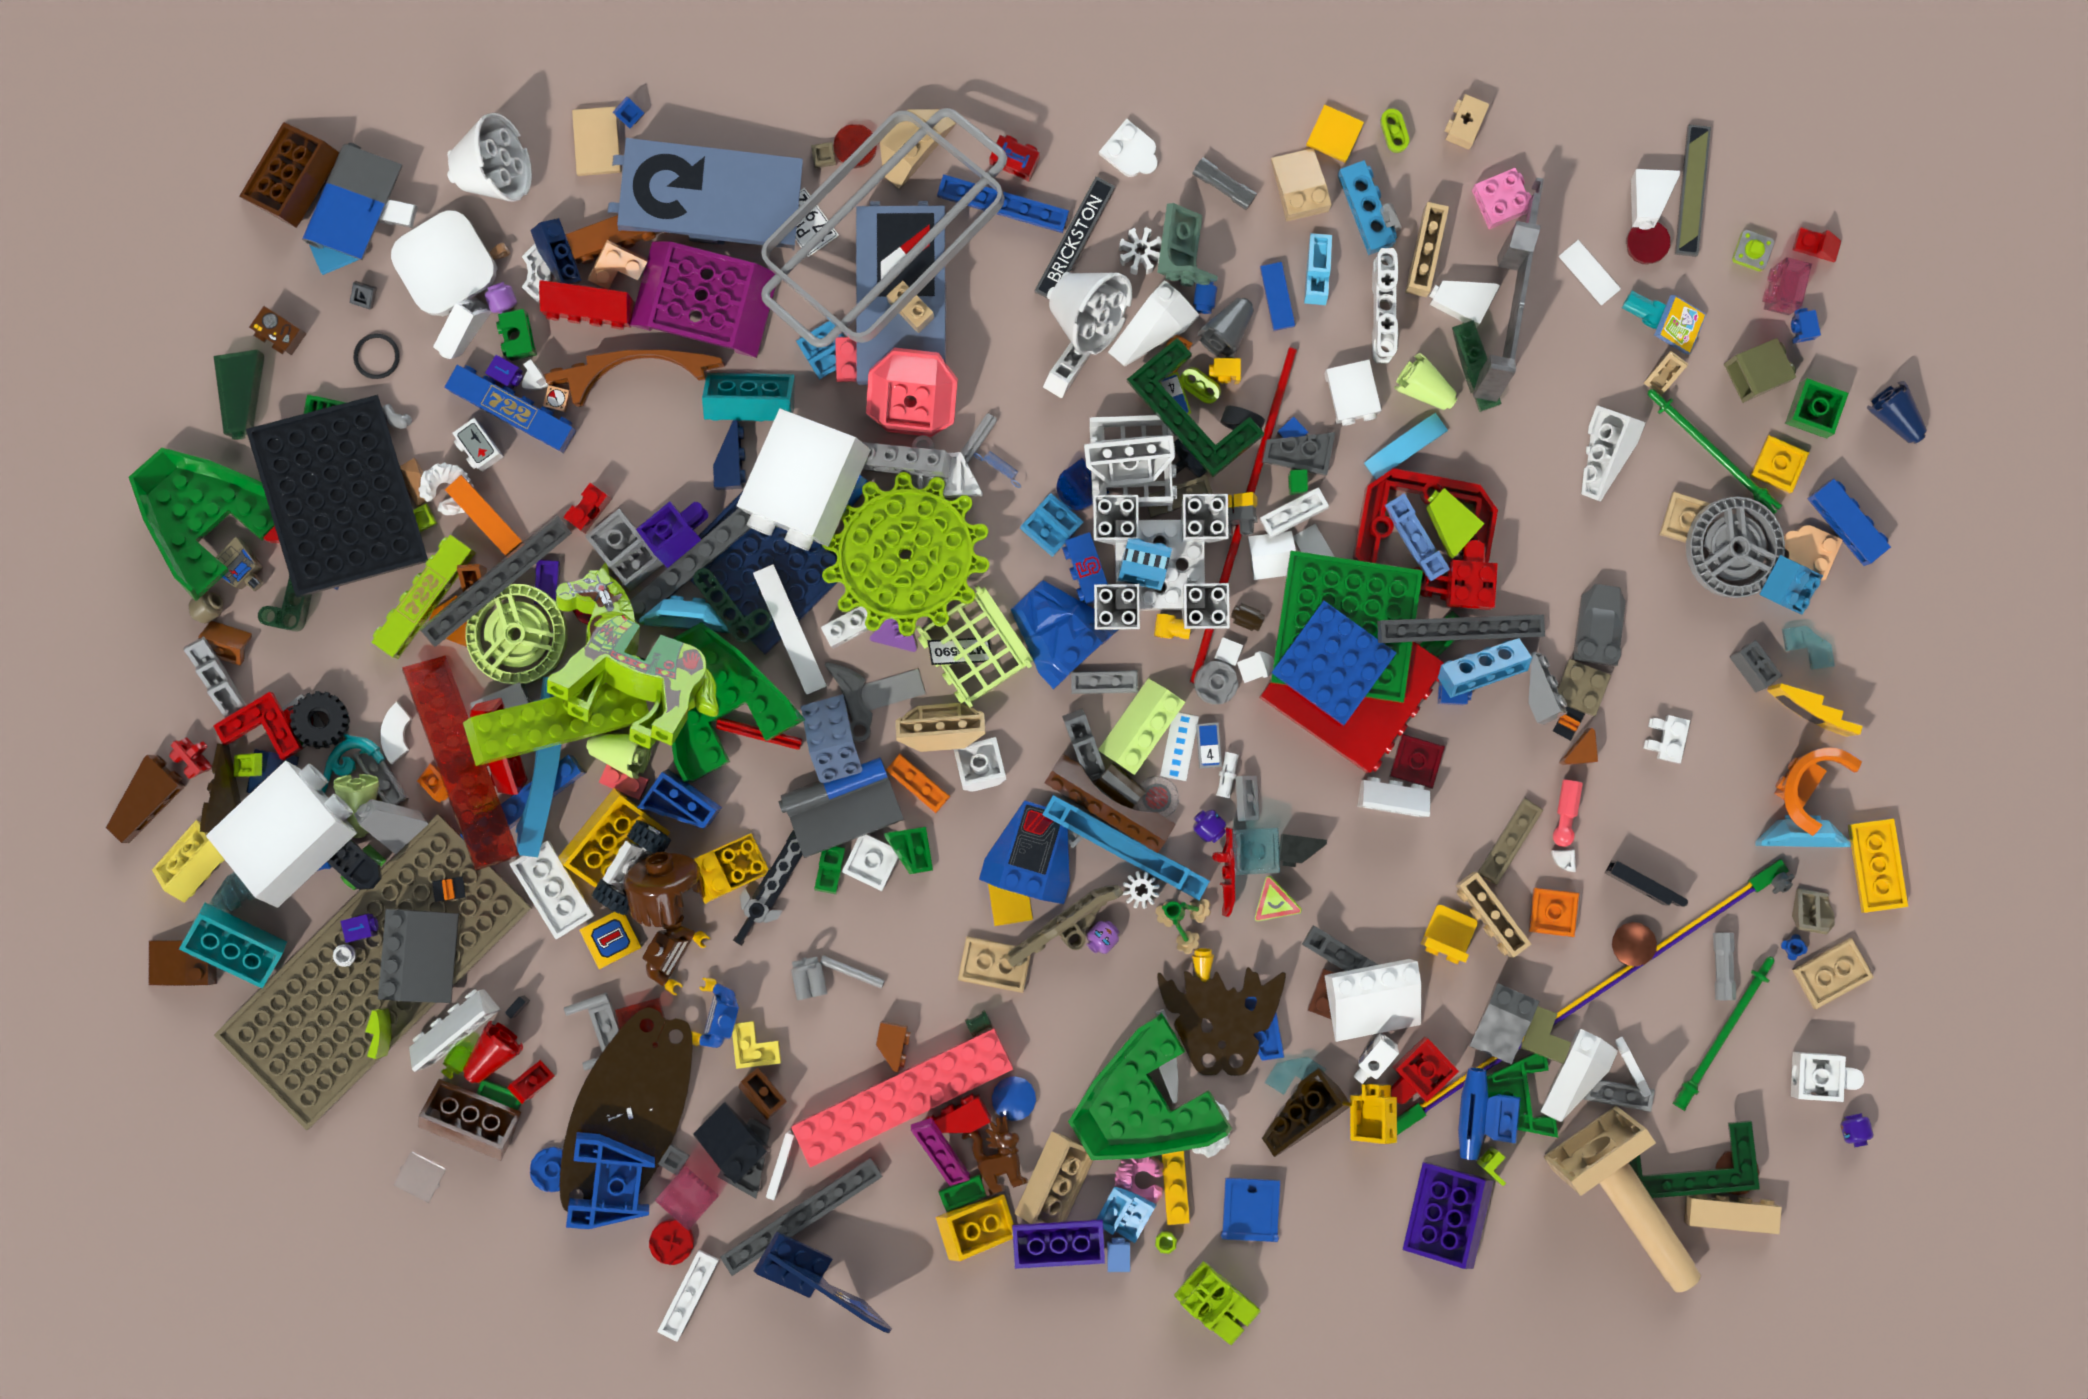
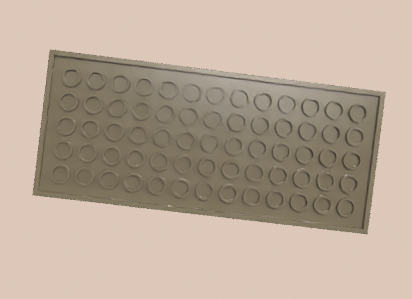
M437 814L421 832L381 869L382 879L373 889L360 890L263 988L214 1034L227 1050L306 1131L322 1118L381 1059L367 1057L373 1034L365 1031L372 1010L384 1007L389 1009L391 1018L390 1050L436 1004L434 1002L378 999L386 909L459 914L453 987L532 909L479 853L471 851L460 834L440 814ZM463 877L466 898L435 902L432 881ZM365 914H373V918L376 917L379 925L377 936L345 943L340 921ZM348 944L355 949L356 959L350 966L342 967L335 963L333 952L339 945Z

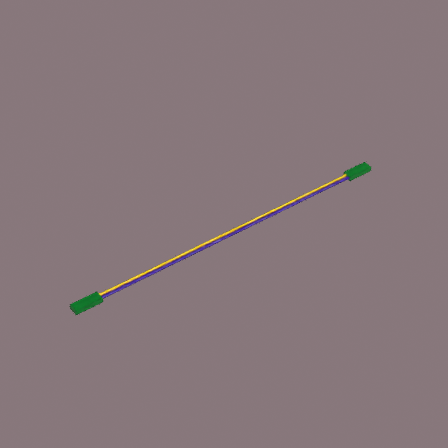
M1782 859L1777 860L1748 880L1749 883L1745 887L1658 944L1652 959L1750 893H1758L1770 885L1778 874L1789 872ZM1627 965L1557 1013L1554 1025L1643 965L1637 967ZM1492 1056L1476 1068L1488 1071L1502 1060ZM1467 1074L1434 1095L1428 1102L1416 1103L1397 1116V1135L1427 1116L1426 1112L1461 1089L1464 1086Z

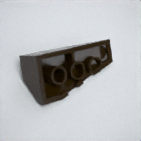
M217 743L212 764V773L215 775L214 779L210 783L208 782L207 790L210 797L209 802H204L200 832L209 833L241 803L237 780L234 777V766L229 745Z
M1318 1068L1299 1083L1297 1090L1285 1104L1286 1106L1280 1115L1275 1118L1262 1139L1272 1155L1276 1157L1336 1118L1352 1105L1340 1087Z

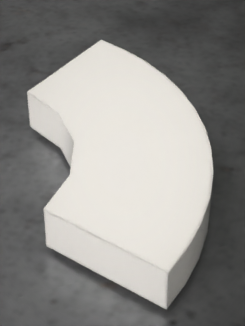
M534 243L522 256L528 269L527 280L522 288L534 300L540 303L539 280L551 281V271L537 251Z
M396 702L388 710L381 726V745L390 764H394L409 751L405 742V731L412 718L399 702Z
M1623 1037L1616 1039L1617 1048L1640 1093L1644 1098L1651 1095L1650 1089Z

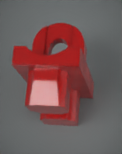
M186 737L180 741L176 740L170 745L173 750L169 757L176 763L184 761L187 764L183 773L189 779L212 768L209 761L202 755L208 747L204 741L194 745Z

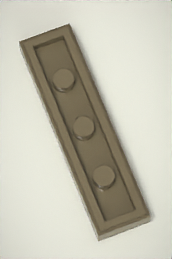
M1523 798L1480 867L1479 875L1498 885L1543 812L1542 808Z

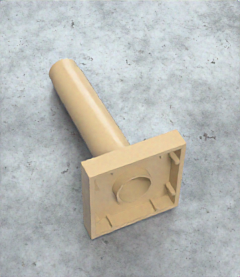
M1614 1106L1543 1157L1552 1171L1580 1196L1597 1184H1600L1675 1292L1687 1291L1698 1283L1701 1274L1629 1164L1631 1160L1656 1142L1644 1126L1619 1107Z

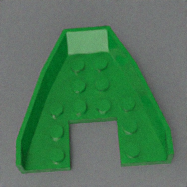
M160 448L128 477L143 521L173 577L195 601L229 572L224 564L199 543L201 539L230 513L261 541L275 526L262 482L211 460Z
M702 622L672 638L691 645L702 652L706 660V669L712 674L716 683V700L719 708L718 715L715 717L699 712L696 706L688 711L687 721L672 745L674 763L684 782H695L730 762L711 723L747 703L765 741H769L805 721V718L789 699L740 650Z
M1162 1012L1135 1031L1092 1082L1068 1121L1091 1160L1141 1159L1207 1147L1228 1136L1232 1130L1231 1125L1209 1090L1171 1111L1148 1074L1185 1052Z

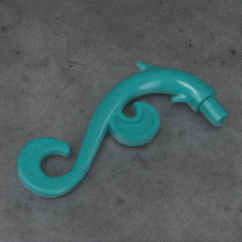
M344 734L346 740L334 748L326 761L323 776L327 779L328 783L321 790L324 793L326 792L333 771L339 776L353 773L355 761L351 757H342L343 764L339 763L341 756L348 750L361 749L359 751L360 754L367 753L378 764L384 761L385 757L379 751L378 745L364 737Z

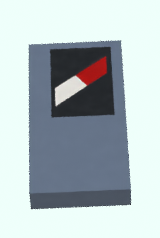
M870 201V206H856V305L946 215L945 206H928V201H918V206H880V201ZM945 228L856 318V333L868 330L891 307L888 303L887 295L898 284L904 281L910 287L945 252ZM945 266L917 294L934 313V319L920 333H917L898 313L872 340L864 343L857 342L858 385H868L870 368L885 357L894 347L938 352L946 363Z

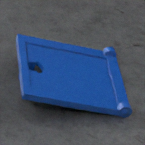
M1225 1178L1222 1240L1278 1242L1280 1180Z

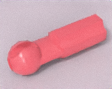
M1572 780L1562 781L1557 811L1560 815L1559 826L1553 832V840L1558 846L1567 847L1574 841L1575 833L1572 830L1573 818L1578 815L1583 785L1581 782Z

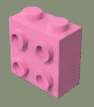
M1516 168L1477 183L1472 189L1488 229L1523 216L1528 212L1529 201L1532 196L1529 192L1526 193L1523 186L1525 184L1524 178L1520 172H1517Z

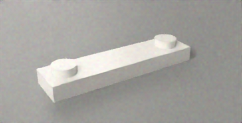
M700 1249L698 1250L657 1331L658 1333L678 1342L719 1261L718 1258Z

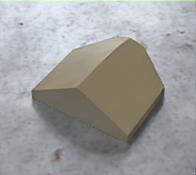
M1799 888L1796 890L1792 917L1797 929L1826 935L1835 925L1834 912L1828 901L1829 896L1827 893Z

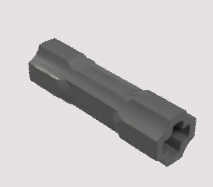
M1204 157L1198 162L1192 172L1194 176L1203 182L1212 185L1230 197L1234 203L1244 210L1250 207L1257 196L1256 192L1230 178Z

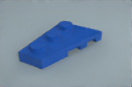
M1256 997L1246 998L1245 1007L1248 1010L1255 1009ZM1276 1011L1268 1030L1254 1034L1255 1038L1259 1041L1258 1055L1262 1061L1285 1057Z

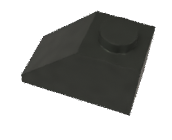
M1281 834L1278 861H1283V866L1296 867V863L1302 864L1327 845V840Z

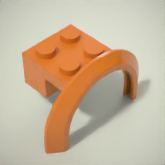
M1821 748L1805 756L1794 758L1788 765L1789 771L1786 776H1782L1776 783L1775 787L1777 790L1774 794L1784 800L1790 818L1798 827L1812 836L1818 832L1822 824L1810 817L1803 807L1827 772L1816 763L1820 761H1834L1854 773L1860 769L1862 761L1842 749Z

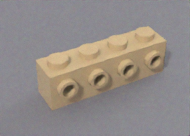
M1472 872L1455 885L1458 888L1456 891L1457 895L1463 902L1467 901L1472 907L1469 909L1477 920H1482L1485 924L1483 927L1484 931L1490 938L1494 937L1499 944L1496 946L1504 956L1508 955L1514 958L1531 945L1530 941L1478 872Z

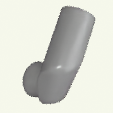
M390 404L382 407L384 416L390 426L403 429L411 425L412 418L410 415L396 414Z

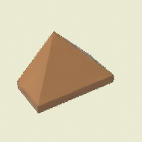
M413 458L401 465L400 469L406 488L417 507L426 503L425 499L419 496L423 471L417 460Z

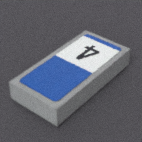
M1219 723L1196 724L1199 769L1222 767Z

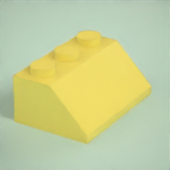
M195 820L152 869L162 889L184 903L195 894L203 881L211 876L212 871L225 860L206 837L208 832H200L201 822Z

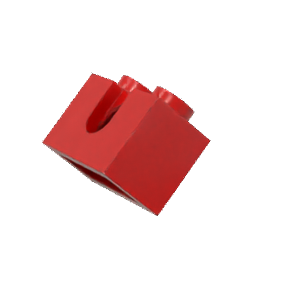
M591 482L581 493L583 498L577 506L572 505L563 517L585 534L612 500ZM597 507L595 512L588 517L593 508Z

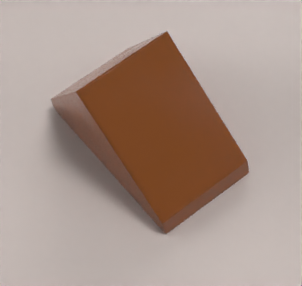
M480 564L457 565L462 591H466L487 573V568Z
M1593 728L1586 729L1559 763L1561 765L1598 762L1595 730Z

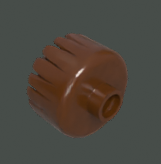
M667 852L651 854L634 864L624 877V886L631 916L636 922L640 924L643 922L647 927H651V921L654 927H662L666 930L676 929L682 925L684 919L682 907H684L681 892L685 893L692 887L694 892L700 893L702 899L705 897L699 866L693 858L684 854Z

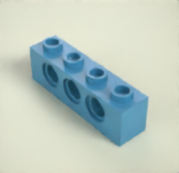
M1365 160L1340 169L1338 178L1368 255L1379 252L1381 248L1393 247L1397 234L1393 226L1387 228L1380 212L1382 207L1380 201L1381 192L1378 186H1374L1372 181L1374 175L1371 167L1367 166ZM1357 183H1362V184H1364L1365 187H1366V190H1365V191H1359V190L1356 188L1355 184H1357ZM1363 204H1372L1374 210L1366 211ZM1371 224H1379L1382 230L1379 232L1374 231L1371 228Z
M1520 638L1506 640L1500 645L1486 647L1480 652L1469 653L1460 659L1445 662L1441 665L1438 679L1450 698L1528 671L1532 656Z

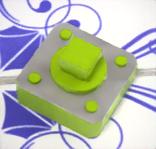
M1749 230L1743 231L1740 234L1732 257L1733 262L1759 272L1764 270L1769 260L1774 240Z

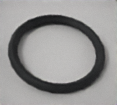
M376 333L363 337L356 345L353 355L357 370L370 379H382L392 374L397 368L400 358L396 343L390 337ZM373 338H381L388 341L395 352V360L392 367L387 372L379 375L367 373L362 369L358 361V352L361 346Z

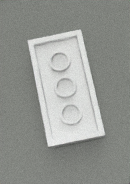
M549 840L541 844L538 857L522 856L510 863L511 868L556 940L595 916L566 867L559 860L558 854Z

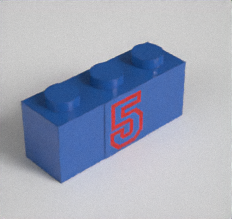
M1089 532L1065 540V547H1062L1065 559H1070L1073 566L1069 568L1073 581H1078L1080 587L1076 589L1079 600H1084L1086 605L1094 603V585H1108Z

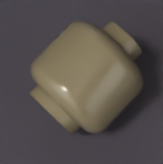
M207 591L197 601L191 599L189 602L190 616L200 623L206 624L220 616L223 611L221 597L210 591Z

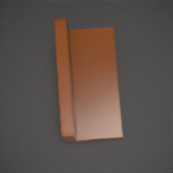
M215 621L209 622L198 636V639L203 636L205 637L219 659L240 666L244 662V647L252 638V634Z

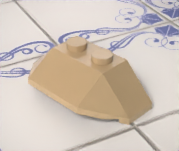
M908 109L907 111L915 114L926 123L939 109ZM945 117L932 129L945 138L956 123L949 117ZM910 121L900 122L881 140L882 166L920 129ZM926 134L885 178L900 190L939 144Z
M964 703L917 706L907 712L902 718L899 717L895 720L896 741L920 752L964 749L985 734L984 713L978 712L972 707L969 708Z

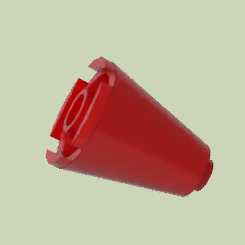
M489 1021L484 1026L463 1067L466 1080L471 1083H480L521 1053L523 1044L521 1042L518 1045L515 1041L517 1039L516 1034L508 1027L499 1022L493 1025V1021Z

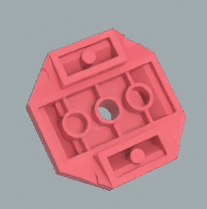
M894 347L869 370L866 414L887 432L932 437L954 423L958 378L938 352ZM906 396H914L916 400H909Z

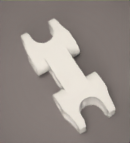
M1381 248L1373 262L1374 325L1372 330V355L1376 363H1389L1397 351L1396 284L1398 281V258L1394 248ZM1385 253H1388V254L1392 255L1393 260H1392V258H1391L1390 256H1382V255L1385 254ZM1381 261H1386L1388 265L1382 264ZM1380 302H1387L1390 305V310H1382ZM1381 346L1388 348L1389 352H1384Z

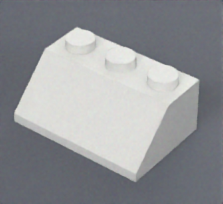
M1368 777L1367 780L1361 781L1357 807L1422 818L1430 816V791L1424 790L1425 786L1411 784V788L1402 786L1403 782L1390 780L1389 784L1380 783L1381 779L1375 777Z

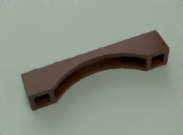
M1064 754L1061 755L1045 781V784L1052 789L1060 792L1156 853L1163 847L1176 825L1158 812L1134 810L1111 800L1091 782L1082 765Z

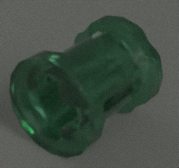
M985 1010L982 1011V1014L972 1019H965L966 1025L973 1037L976 1036V1033L986 1028H993Z

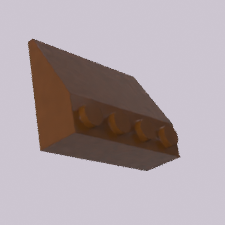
M283 122L239 197L297 228L320 188L325 183L339 152L325 141Z

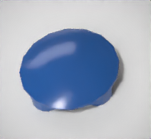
M1017 1076L1007 1077L994 1087L992 1104L996 1113L1002 1118L1006 1116L1007 1120L1018 1121L1026 1118L1033 1111L1036 1103V1094L1032 1085L1025 1078Z

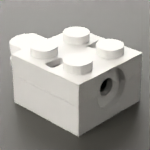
M1793 1052L1791 1097L1806 1100L1844 1102V1089L1857 1090L1861 1088L1864 1083V1076L1858 1069L1845 1067V1056Z

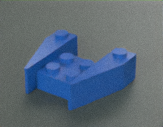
M577 1132L574 1161L596 1163L592 1200L569 1198L566 1228L593 1229L648 1216L649 1204H638L642 1167L655 1168V1157L601 1134Z

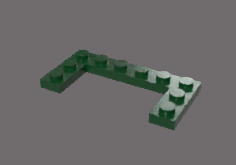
M1176 338L1127 378V383L1210 475L1215 477L1264 436V432L1249 417L1215 445L1160 384L1162 380L1192 357V353Z
M1752 1121L1728 1122L1733 1168L1643 1175L1640 1155L1629 1162L1652 1198L1760 1189Z

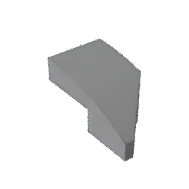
M1391 203L1382 205L1380 212L1386 227L1393 226L1396 232L1400 231L1401 224L1394 205Z

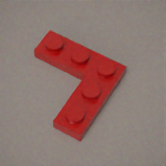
M273 692L266 693L213 725L223 745H228L258 726L263 725L281 760H286L303 749Z

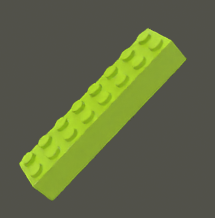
M604 684L588 722L567 714L568 701L554 696L470 717L463 722L475 765L479 766L630 727L634 722L642 719L649 713L646 700L628 695L609 684Z

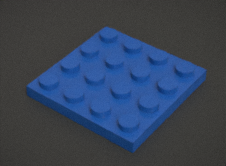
M1323 601L1271 674L1344 726L1396 655V652L1384 643H1378L1377 638Z

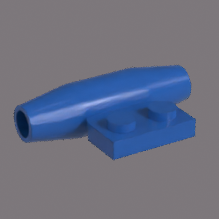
M1468 1068L1461 1093L1458 1124L1460 1157L1467 1160L1478 1159L1485 1134L1496 1141L1517 1142L1521 1097L1498 1094L1488 1098L1485 1069Z

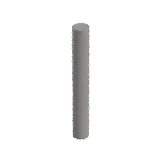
M826 956L821 958L820 963L824 966L879 988H882L885 980Z

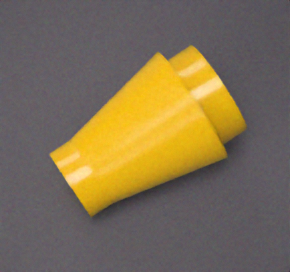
M1208 948L1194 949L1192 959L1196 976L1202 982H1207L1210 979L1214 955L1212 950Z

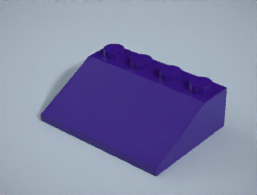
M1423 1162L1402 1250L1462 1269H1474L1494 1180Z

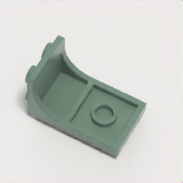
M1169 203L1166 207L1157 273L1165 275L1167 280L1180 281L1181 285L1188 287L1193 286L1194 283L1209 285L1210 282H1216L1218 276L1201 270L1196 265L1203 215L1175 203Z

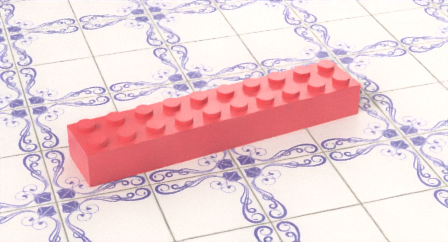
M993 1027L793 1124L791 1128L811 1168L1013 1070V1065Z

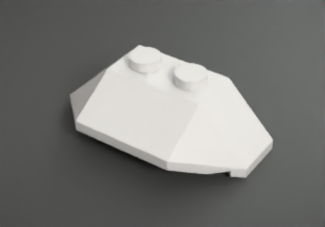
M1173 435L1141 436L1084 444L1086 467L1109 486L1155 481L1175 458Z

